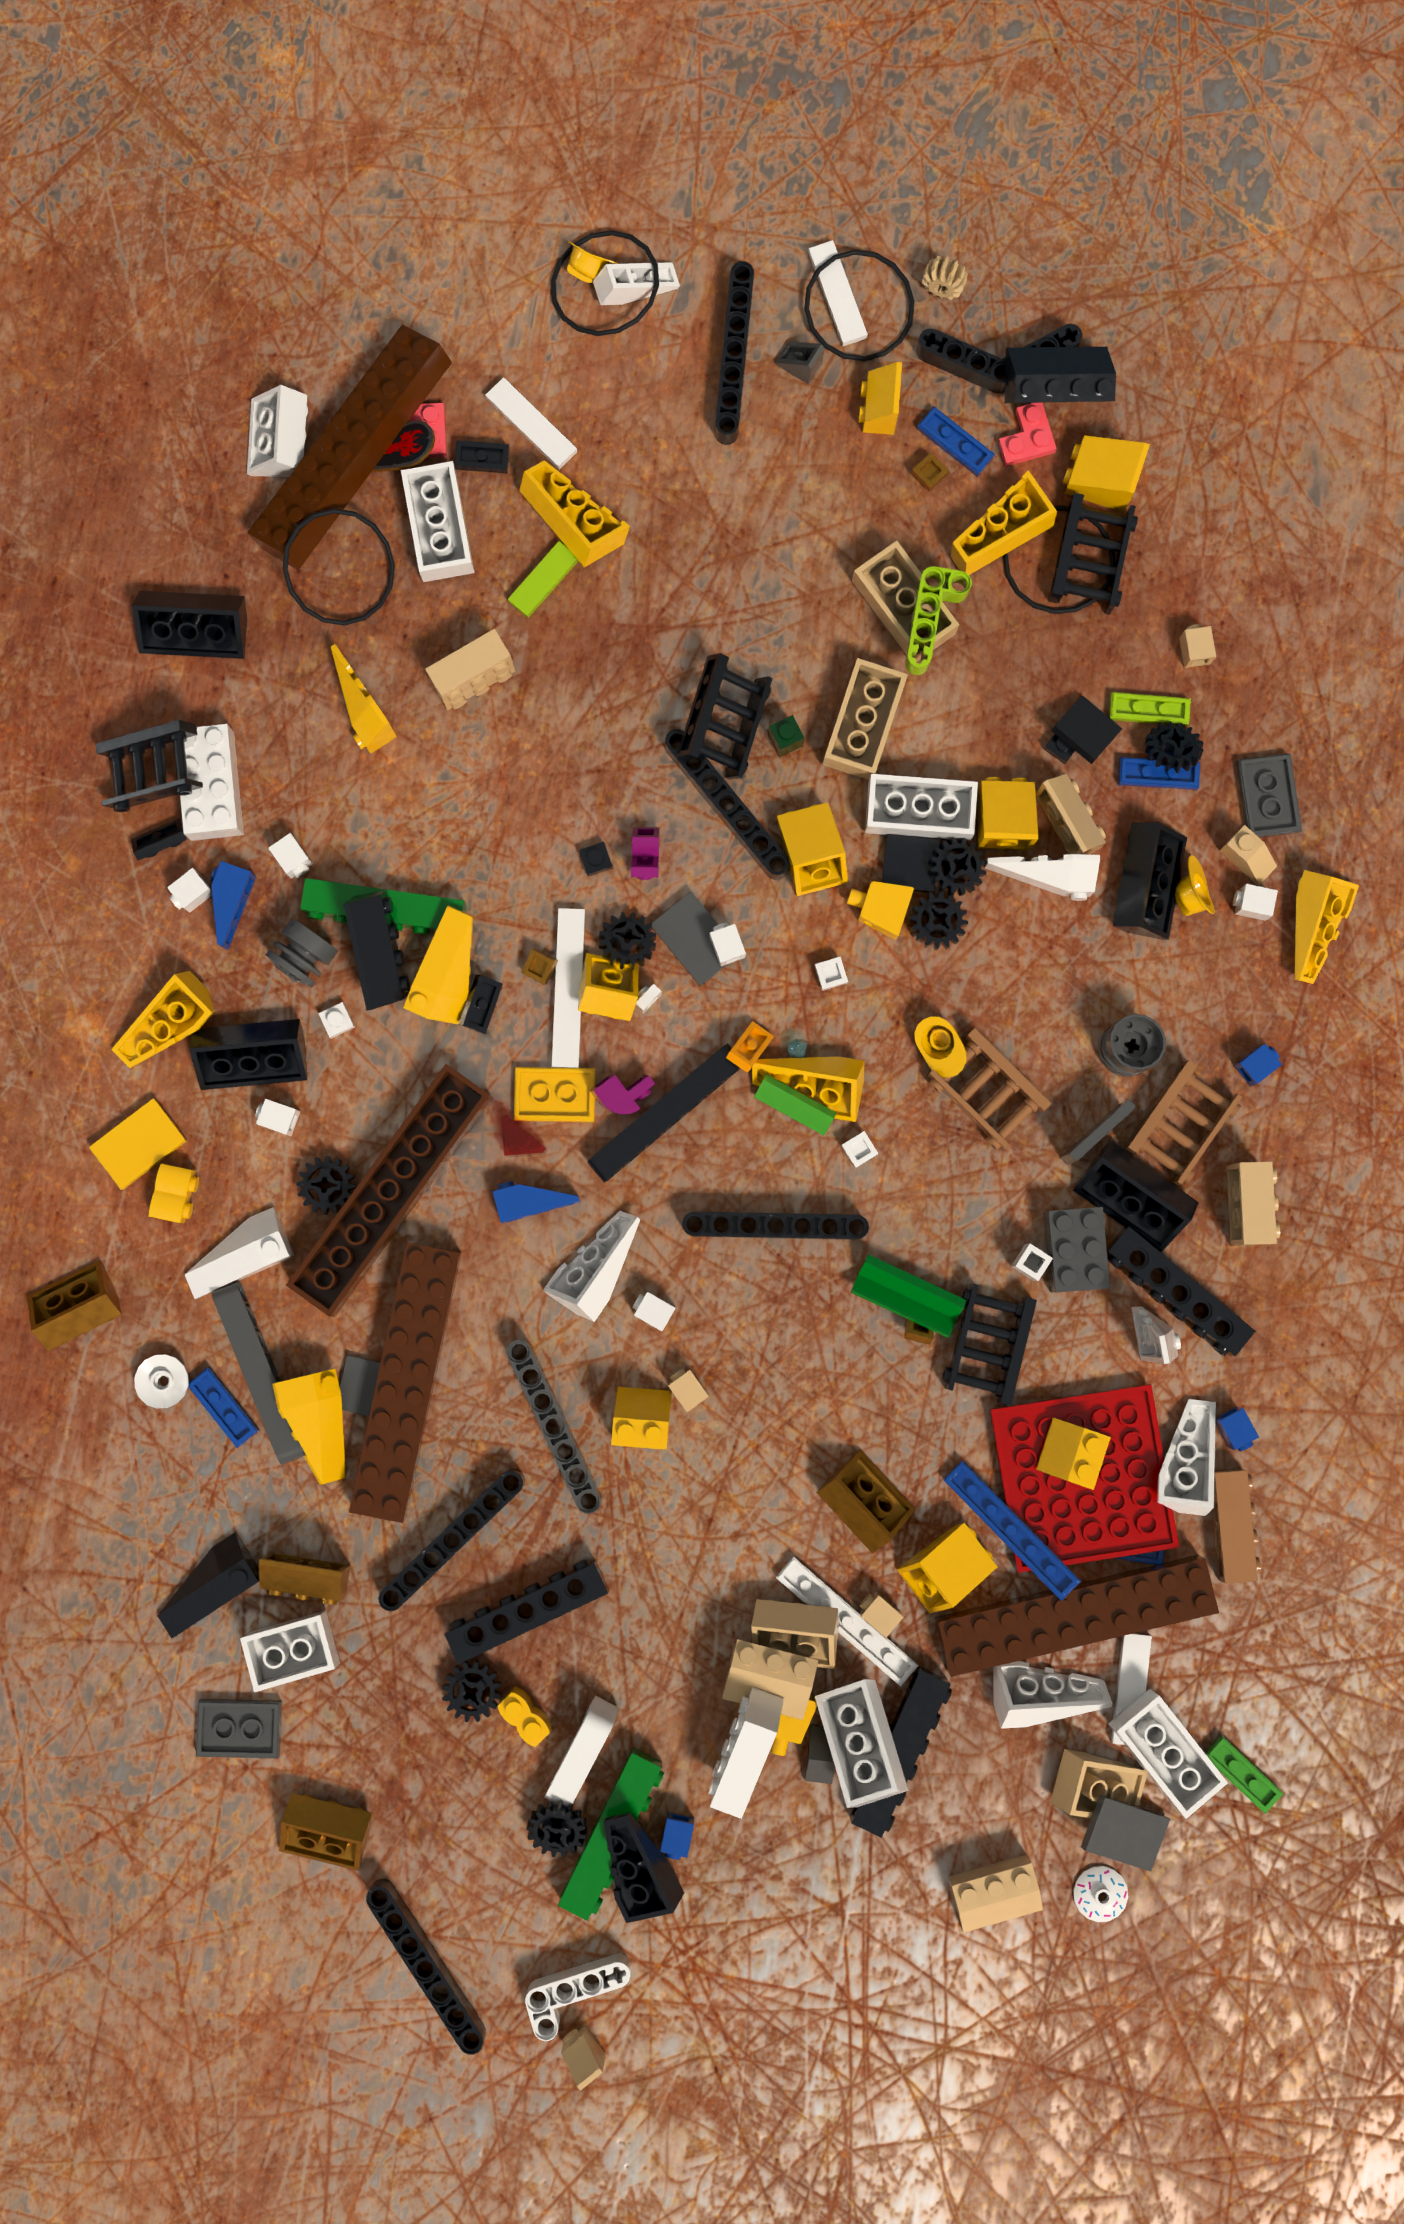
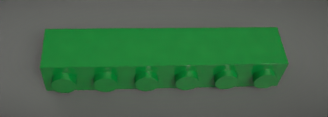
M305 878L300 910L307 914V918L323 921V917L334 918L333 922L348 924L343 905L355 895L385 891L386 889ZM386 890L387 897H391L393 902L392 922L397 924L399 932H402V928L413 929L412 933L425 936L429 932H436L448 905L466 913L467 905L464 900Z
M634 1747L632 1748L559 1898V1907L588 1921L591 1913L597 1914L603 1901L599 1896L604 1887L609 1889L614 1879V1876L611 1875L612 1858L607 1847L604 1820L608 1817L629 1812L637 1820L641 1811L644 1813L647 1811L652 1800L649 1793L653 1786H659L664 1772L661 1771L662 1761Z

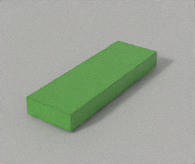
M767 1074L754 1098L823 1136L837 1114Z
M1221 1734L1204 1751L1214 1766L1263 1813L1266 1814L1283 1795L1268 1778Z

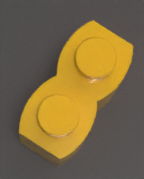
M160 1164L150 1204L149 1217L177 1223H185L186 1219H190L193 1211V1203H190L191 1194L197 1191L199 1185V1177L196 1176V1171L168 1164Z
M514 1686L500 1700L498 1710L501 1716L509 1724L517 1727L519 1735L527 1744L536 1747L550 1734L552 1725L548 1716L539 1708L533 1707V1703L525 1691Z

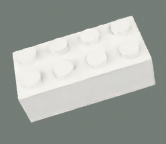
M453 461L401 470L418 569L422 581L428 582L475 573L457 473Z
M228 724L197 727V735L187 738L184 744L188 779L202 782L203 788L192 790L190 795L180 796L184 835L191 841L244 835L234 731Z
M871 774L868 781L865 833L948 840L956 838V840L966 838V841H971L975 832L978 782Z
M864 1679L815 1696L847 1808L860 1807L909 1791L876 1681Z
M752 1687L748 1697L743 1696L738 1710V1718H734L729 1732L731 1734L730 1738L725 1740L721 1751V1760H717L712 1776L716 1778H713L708 1794L712 1795L711 1808L742 1819L777 1735L784 1698Z
M1151 1689L1147 1690L1108 1723L1174 1809L1185 1819L1228 1784L1163 1699Z

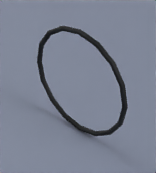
M610 230L591 233L573 243L576 246H580L592 238L612 235L630 239L645 250L654 271V287L649 302L636 318L618 328L601 331L579 327L564 315L557 301L556 279L562 263L571 254L573 245L557 261L551 279L552 302L561 319L576 331L595 336L620 333L638 323L652 307L659 288L658 264L649 247L633 235Z
M851 250L833 255L816 269L806 287L804 310L810 331L825 349L843 359L868 361L887 355L903 342L913 323L915 301L909 280L894 262L876 252ZM852 255L874 257L892 267L904 282L910 301L908 322L899 339L884 351L867 356L844 354L827 344L815 329L809 310L811 288L820 272L835 260Z
M1065 505L1054 506L1057 511H1068L1069 508ZM1088 520L1100 530L1104 538L1110 539L1102 524L1097 521ZM1109 550L1110 565L1115 566L1114 551ZM1008 553L1003 555L1005 576L1014 592L1035 609L1052 614L1072 613L1097 601L1090 599L1076 607L1053 609L1036 604L1019 590L1010 574ZM1107 576L1105 584L1100 588L1101 590L1108 588L1112 577Z
M332 508L312 513L294 528L285 545L283 573L289 593L303 611L323 623L345 626L364 621L383 606L393 588L395 563L389 542L376 524L357 512ZM334 513L356 517L370 526L385 545L390 563L388 586L379 603L363 616L348 620L324 618L307 608L293 590L288 573L289 549L299 530L315 518Z

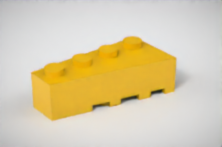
M545 460L524 471L519 491L584 568L624 545L630 525L623 520L619 522L612 516V511L605 506L601 508L590 499L591 495L584 490L580 491L572 486L570 479Z
M1029 470L1015 486L1012 485L996 504H992L979 520H976L952 543L951 558L960 571L970 575L1054 526L1057 510Z

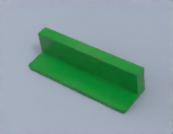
M869 1254L863 1262L851 1289V1293L947 1338L950 1337L955 1322L967 1301Z

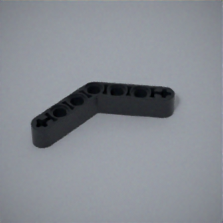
M1067 324L1024 347H1079L1082 340V331L1075 324ZM930 328L922 331L916 349L920 360L994 393L1001 394L1005 392V379L999 380L995 375L1002 374L1005 376L1006 357L999 358L936 329ZM954 353L959 358L952 359L947 354ZM971 364H979L982 369H974Z

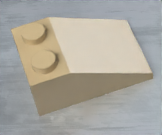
M1064 1749L1050 1803L1069 1815L1087 1818L1092 1817L1100 1794L1139 1807L1147 1773L1140 1767L1086 1752Z

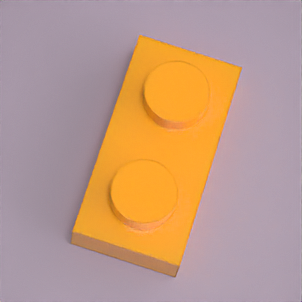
M752 1021L726 1058L748 1073L774 1036Z

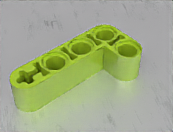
M930 566L923 571L918 585L905 660L906 669L911 674H924L929 667L933 654L941 602L960 603L967 598L972 580L966 572ZM933 578L938 582V585L931 587L925 580ZM960 583L964 586L965 590L956 591L953 589L952 584ZM929 604L933 607L934 611L925 612L922 610L921 605ZM926 630L930 636L928 638H920L916 631ZM918 649H923L921 664L916 663Z

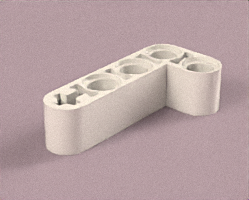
M596 1695L594 1696L582 1724L550 1783L544 1798L558 1804L559 1800H562L565 1807L570 1803L573 1804L613 1727L619 1707Z
M614 1954L532 1981L527 1990L525 2004L535 2036L539 2040L550 2041L557 2035L560 2023L559 2007L625 1986L629 1982L631 1974L629 1958L623 1954ZM614 1967H618L620 1971H623V1974L618 1975V1972L614 1971ZM593 1974L598 1977L599 1981L595 1984H590L586 1982L585 1977ZM561 1983H568L571 1985L572 1990L565 1993L558 1986ZM536 1991L542 1992L546 1998L542 2001H537L532 1997V1993ZM549 2019L554 2025L551 2028H544L541 2026L540 2021Z

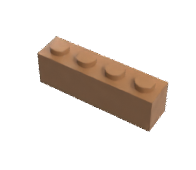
M1242 1468L1214 1470V1508L1212 1509L1218 1580L1225 1584L1258 1581L1257 1574L1261 1572L1260 1560L1255 1555L1258 1535L1257 1531L1253 1529L1252 1518H1255L1256 1511L1254 1503L1250 1502L1249 1492L1253 1490V1481L1251 1475L1248 1474V1470Z

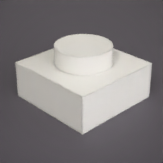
M841 957L814 965L822 991L848 983Z
M655 984L650 988L647 986L642 988L638 993L636 1007L644 1014L662 995L661 990Z
M343 1002L318 1013L331 1039L355 1028Z
M865 1131L841 1145L854 1168L878 1155L877 1150Z

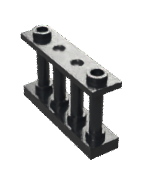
M1074 493L1068 506L1048 602L1059 604L1062 596H1067V594L1107 602L1105 614L1110 615L1114 607H1119L1122 597V591H1118L1130 532H1134L1137 525L1138 516H1134L1136 506L1130 505L1125 516L1086 508V505L1082 504L1084 495ZM1087 519L1123 527L1120 541L1081 533V530L1077 529L1078 522ZM1083 544L1117 552L1115 566L1078 559L1076 555L1072 554L1073 545ZM1078 569L1112 577L1110 590L1105 591L1070 583L1071 580L1066 579L1068 570Z
M718 653L707 656L677 756L684 760L695 759L699 755L705 756L728 767L725 775L726 779L742 778L748 768L747 760L765 702L771 693L770 685L773 678L769 676L757 678L754 682L728 670L727 663L729 657ZM723 679L751 692L746 707L720 695L719 689ZM715 704L743 717L739 732L712 720L711 715ZM707 730L735 742L731 756L704 745V737Z
M175 720L96 743L97 754L107 756L112 762L115 797L101 801L102 806L113 808L114 812H128L130 807L173 795H190L192 790L203 788L202 782L188 779L184 744L187 738L197 735V725L182 720ZM172 742L174 745L177 780L167 783L163 748L166 747V744ZM151 748L153 750L156 786L146 788L143 754L145 750ZM131 754L135 792L126 794L122 760L125 759L126 755Z
M972 1283L969 1288L965 1287L962 1298L967 1301L950 1367H945L942 1382L946 1383L945 1389L952 1391L954 1384L958 1383L992 1392L994 1396L998 1397L997 1402L1011 1406L1037 1300L1022 1297L1021 1302L1013 1303L978 1294L979 1285ZM974 1304L1014 1314V1317H1017L1015 1328L1011 1327L1009 1330L971 1320ZM968 1330L1007 1340V1343L1011 1344L1009 1354L1002 1356L964 1346ZM961 1356L1001 1366V1370H1004L1002 1381L993 1382L959 1373L958 1368Z

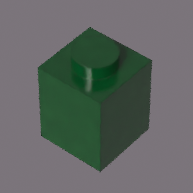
M793 715L769 726L768 736L779 758L803 747L805 738Z

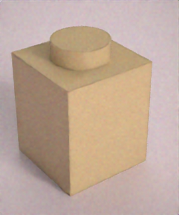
M1201 624L1188 626L1179 637L1184 668L1210 665L1216 658L1211 626L1202 627Z
M682 1368L669 1377L672 1382L668 1384V1387L686 1412L709 1397L691 1369L685 1372Z
M877 1591L873 1596L868 1594L859 1605L862 1608L859 1611L860 1616L885 1638L904 1618L902 1613Z

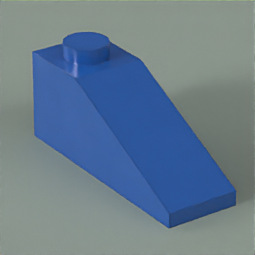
M221 861L219 867H215L212 872L211 882L213 883L211 888L217 945L225 950H229L256 876L251 871Z
M513 1181L499 1184V1190L492 1191L500 1222L503 1224L581 1202L579 1196L520 1184L514 1185Z

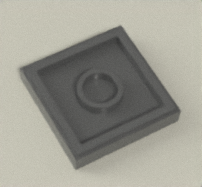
M347 1355L340 1384L342 1410L365 1416L370 1415L380 1362Z

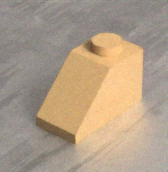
M1245 825L1219 850L1257 886L1277 867L1265 843Z
M585 2026L579 2031L573 2029L565 2036L561 2051L580 2091L603 2073L605 2051Z

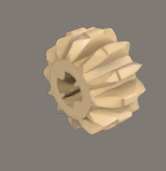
M937 256L936 259H930L926 265L922 276V283L925 285L926 291L932 292V296L937 295L941 299L947 298L952 300L954 297H959L963 292L968 273L965 271L964 265L958 264V260L953 261L949 256L947 258Z

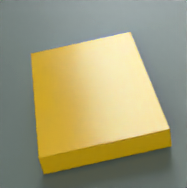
M515 1067L514 1121L595 1122V1097L589 1090L595 1086L596 1069Z
M153 1098L89 1148L118 1187L124 1190L186 1143L187 1139L159 1102Z

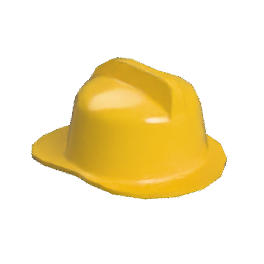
M568 241V243L573 245L567 271L584 282L593 283L606 264H619L592 255Z
M1190 855L1188 857L1189 874L1176 887V901L1182 914L1185 916L1205 910L1214 914L1215 909L1209 895L1202 866L1195 856Z
M930 1016L923 1019L916 1027L915 1042L931 1070L934 1069L941 1077L950 1078L958 1075L966 1064L967 1053L956 1028L941 1017Z

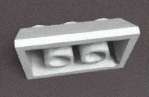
M279 385L251 399L247 475L289 477L304 457L305 427L308 413L306 394Z

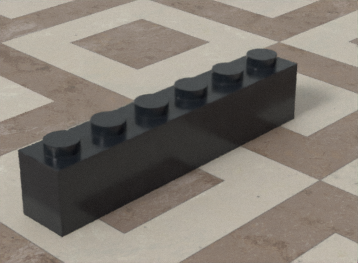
M921 1666L916 1668L890 1726L906 1783L908 1780H913L918 1765L915 1764L919 1754L924 1755L929 1744V1740L926 1738L930 1729L935 1730L940 1720L939 1709L942 1703L947 1704L952 1693V1689L949 1688L951 1684L948 1679ZM906 1792L860 1807H854L849 1816L851 1824L882 1838L885 1831H890L895 1816L892 1815L896 1805L901 1806Z

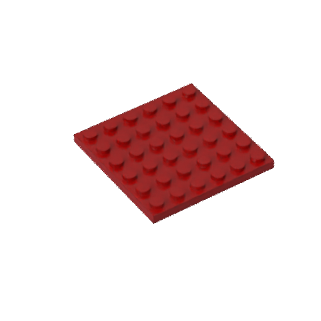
M1152 1384L989 1409L1005 1504L1065 1565L1179 1548L1173 1510L1157 1502L1158 1475L1164 1462V1454ZM1053 1417L1111 1437L1094 1490L1036 1470ZM1013 1552L1016 1572L1032 1571Z

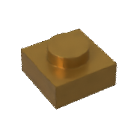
M931 452L912 469L911 474L930 492L948 475L949 470Z
M534 948L531 950L521 973L546 985L558 960Z
M906 1319L904 1338L930 1345L933 1341L934 1331Z

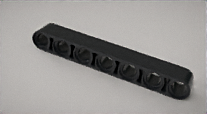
M746 261L735 263L730 273L715 420V437L718 442L724 445L734 443L739 433L754 284V269ZM745 276L748 279L745 281H740L737 279V277ZM743 301L745 304L738 306L734 302ZM738 325L741 326L743 329L740 331H735L732 329V327ZM736 350L740 352V355L732 356L729 352ZM729 375H734L738 379L735 381H729L726 379V377H728ZM727 400L734 401L736 404L729 407L724 405L723 403ZM729 425L733 430L725 432L721 430V427Z
M681 729L669 731L665 738L666 752L764 873L773 880L784 878L789 868V859L705 756L699 755L698 758H695L701 763L697 769H690L686 765L691 759L684 760L677 756L678 749L671 747L670 742L674 739L682 740L684 731ZM708 779H712L718 785L716 788L709 790L703 786V783ZM726 799L731 800L734 803V807L730 810H724L720 807V802ZM740 820H747L751 827L747 830H740L737 828L736 823ZM757 840H763L768 847L763 851H758L753 847V843ZM774 860H778L783 863L784 868L776 872L770 868L769 864Z
M728 1043L587 1161L588 1165L604 1183L616 1175L741 1069L726 1058L732 1049Z
M690 1212L684 1217L682 1222L685 1233L693 1237L857 1240L866 1236L869 1231V1223L863 1216L843 1214ZM691 1217H698L702 1221V1228L697 1232H691L687 1228V1221ZM719 1217H723L729 1222L728 1230L722 1233L717 1232L713 1225L714 1221ZM751 1218L755 1221L756 1228L752 1233H745L741 1229L740 1224L743 1219ZM777 1218L782 1222L783 1228L780 1233L775 1234L769 1231L767 1226L769 1220ZM798 1219L808 1221L810 1228L806 1234H799L795 1230V1222ZM830 1219L835 1222L836 1231L833 1234L829 1235L823 1232L822 1223L824 1220ZM852 1220H859L863 1224L861 1234L854 1235L850 1232L849 1224Z
M518 1469L505 1471L380 1592L378 1598L380 1606L386 1611H395L400 1608L522 1490L525 1485L523 1473ZM515 1475L519 1480L518 1488L509 1489L505 1484L506 1476ZM488 1494H494L498 1497V1507L490 1508L487 1506L485 1498ZM473 1513L478 1516L479 1525L477 1527L467 1525L465 1520L467 1514ZM452 1532L458 1535L459 1544L457 1546H450L446 1542L447 1533ZM428 1552H435L439 1556V1564L430 1565L426 1561V1554ZM408 1571H415L418 1574V1584H410L407 1581L406 1574ZM393 1590L397 1592L399 1602L395 1604L390 1603L386 1598L387 1591Z
M387 1879L376 1880L366 1896L369 1909L459 2048L468 2055L478 2053L482 2049L486 2037V2028L395 1886ZM374 1891H384L387 1895V1899H377L374 1895ZM393 1913L400 1915L402 1923H393L389 1915ZM412 1937L417 1941L418 1945L416 1947H409L404 1939ZM420 1962H430L433 1969L430 1971L423 1970ZM444 1985L449 1992L439 1994L435 1986ZM460 2009L464 2016L461 2018L453 2017L450 2010ZM469 2032L476 2033L479 2040L475 2042L469 2041L466 2038V2034Z

